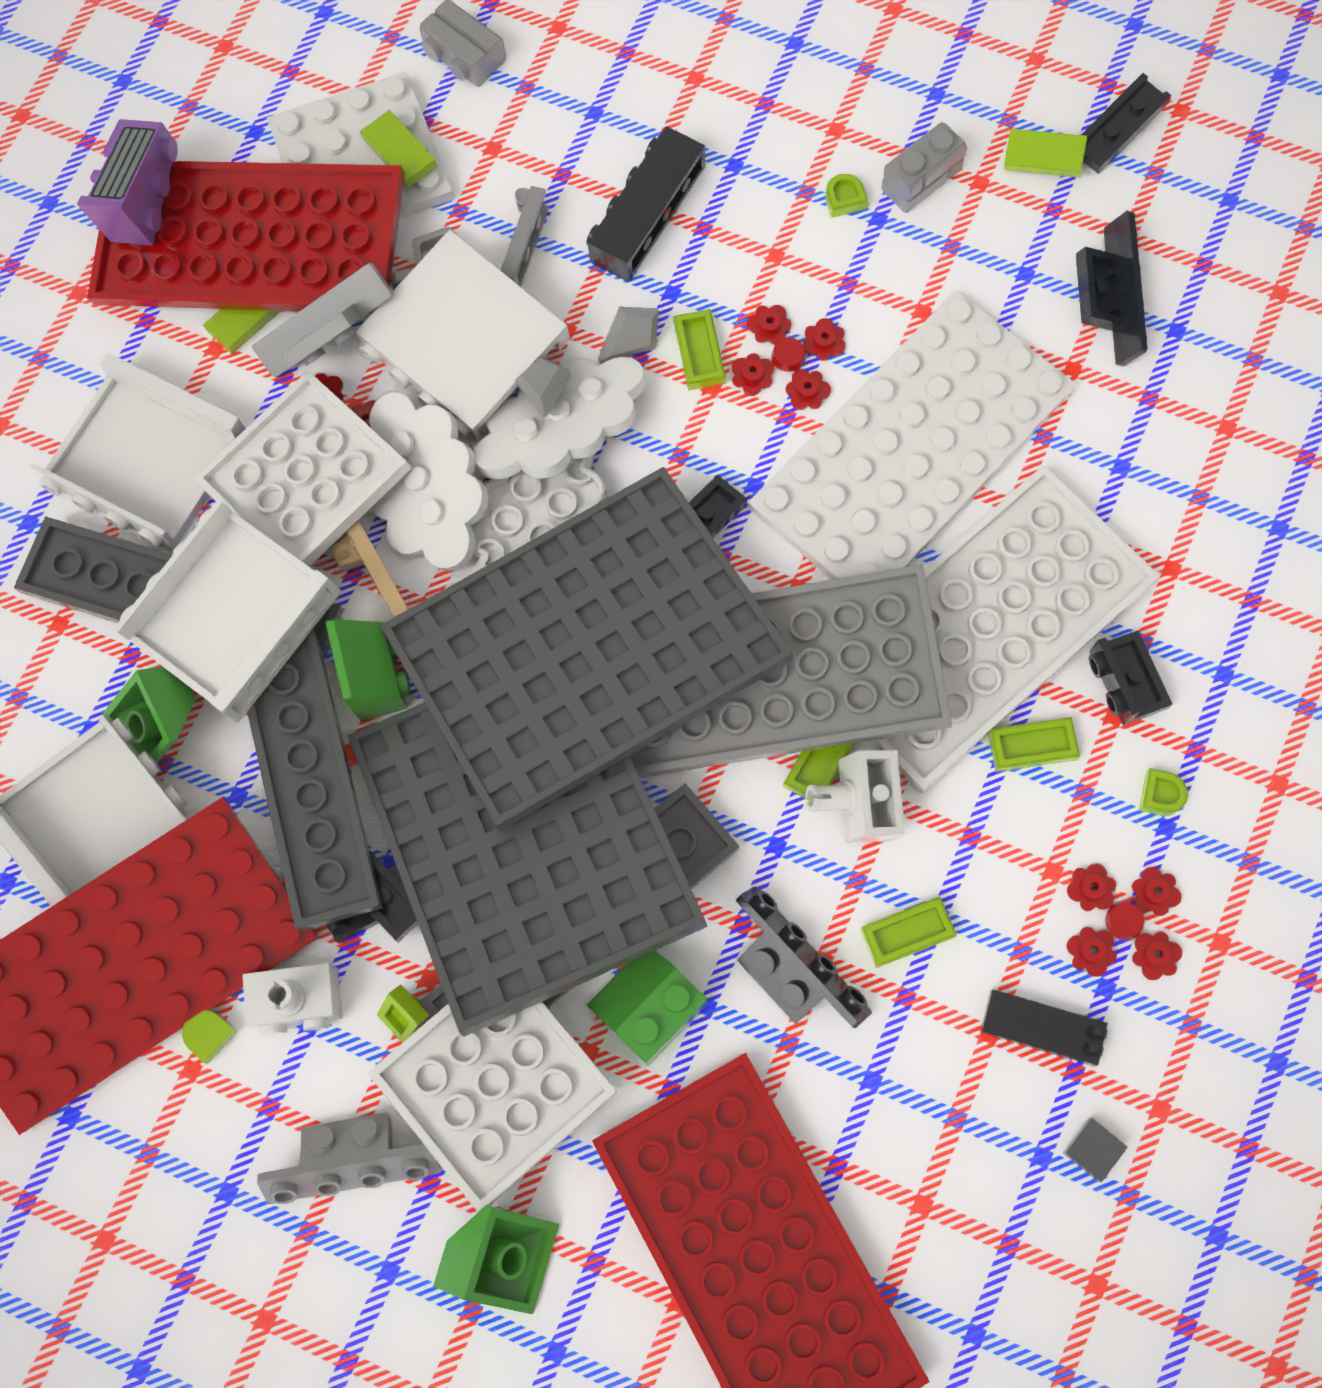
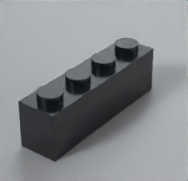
M665 126L658 138L654 137L651 139L645 151V158L639 167L634 166L626 179L625 188L619 196H613L608 204L606 216L600 225L595 224L588 234L586 244L588 245L590 263L628 283L631 281L706 167L704 144L668 126Z

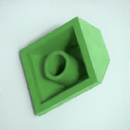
M163 666L140 669L134 672L105 709L103 715L110 716L113 721L119 717L135 736L130 742L138 753L141 754L146 751L158 763L177 741L196 698L192 688Z
M486 1205L446 1241L433 1287L462 1300L534 1314L559 1224Z

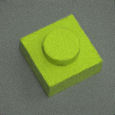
M401 984L388 993L376 1014L402 1043L423 1026L430 1016L424 1010L419 999L410 995Z

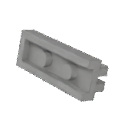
M532 185L530 189L519 188L515 191L517 209L521 212L500 270L520 287L523 285L549 211V206L543 204L546 189Z

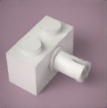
M858 750L838 760L840 785H809L806 789L805 799L818 798L814 799L813 802H806L809 812H843L845 843L885 842L905 835L897 750Z
M330 963L243 974L246 1027L260 1030V1036L286 1034V1026L303 1024L304 1031L326 1029L330 1027L329 1021L342 1019L338 968Z

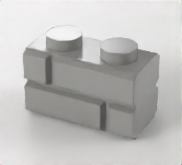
M444 0L435 9L434 14L431 13L420 23L419 30L423 42L421 45L424 52L432 60L438 61L441 59L448 64L452 74L460 81L467 79L475 86L480 87L491 76V72H495L506 60L503 39L451 0Z
M941 121L885 165L881 189L903 212L907 213L943 185L947 178L953 177L962 170L968 146L945 122Z

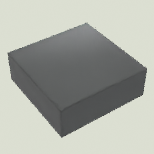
M1088 1118L1063 1154L1098 1183H1102L1128 1146L1093 1118Z

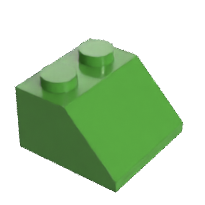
M355 620L326 621L343 700L360 722L408 709L405 695L411 694L408 677L405 670L400 672L398 670L396 662L398 656L380 626L383 622Z
M653 951L627 963L587 1006L649 1067L708 1005V998L675 966L657 951Z

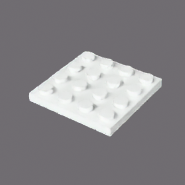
M407 71L266 117L282 163L386 165L362 139L360 131L390 109L436 159L438 166L411 187L407 188L403 185L399 218L454 200L452 189Z
M307 370L193 479L215 501L218 499L222 501L232 512L310 567L412 467L396 450Z
M543 1002L465 1037L459 1033L449 1004H447L367 1073L477 1212L486 1205L490 1206L618 1093Z

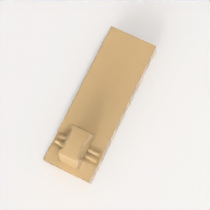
M356 521L346 531L348 535L330 547L331 552L343 572L361 565L365 566L394 618L407 611L408 608L360 521Z

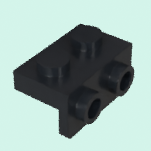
M1138 630L1109 641L1104 637L1095 642L1089 651V665L1094 676L1102 679L1107 690L1105 696L1109 710L1114 716H1119L1123 726L1165 711L1173 705Z

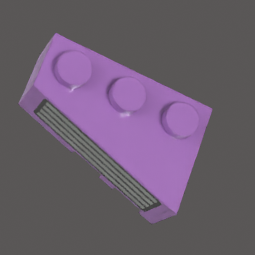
M119 119L102 152L104 157L107 158L101 170L94 169L90 176L91 182L94 183L88 196H80L77 205L110 242L153 246L156 232L160 230L162 224L161 210L164 197L168 195L170 189L169 175L172 162H175L178 155L177 142L162 122Z

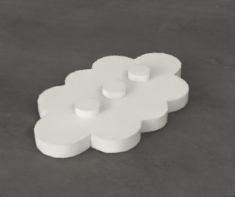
M618 357L610 359L599 366L588 359L582 358L570 359L561 363V366L569 369L571 377L546 417H542L521 391H519L517 398L506 399L486 421L489 435L478 442L474 449L475 463L480 474L486 478L497 480L508 478L522 470L533 478H551L566 469L571 459L587 458L594 455L601 449L605 437L617 436L626 432L636 419L633 399L640 395L646 386V377L640 362L633 358Z
M400 392L385 394L375 402L371 410L369 420L371 429L409 463L412 469L371 507V510L376 516L387 521V541L395 551L414 557L424 554L430 564L442 570L455 571L461 569L470 562L475 553L476 540L471 525L483 517L489 499L485 485L481 480L472 476L476 461L474 452L470 446L457 440L459 430L457 420L449 411L438 405H426L419 408L413 399Z
M594 455L587 458L571 459L566 469L551 478H533L521 470L517 474L505 479L488 480L484 484L489 497L487 509L483 517L471 525L476 540L473 557L479 560L474 572L607 498L605 483L597 472L590 469L594 461Z

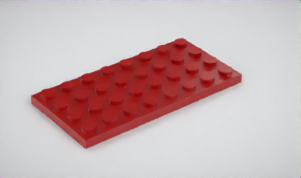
M172 162L169 175L170 189L168 195L164 197L161 210L162 224L160 230L156 232L153 246L110 242L99 230L87 299L93 305L300 312L368 263L374 264L390 287L405 172L401 165ZM375 308L368 314H372L377 308Z
M225 796L0 939V1108L18 1135L38 1124L183 1028L185 1022L203 1010L209 1011L244 988L243 974L269 971L318 939V935L313 928L301 932L295 929L286 887Z
M746 1053L592 1140L721 1388H921L930 1382Z

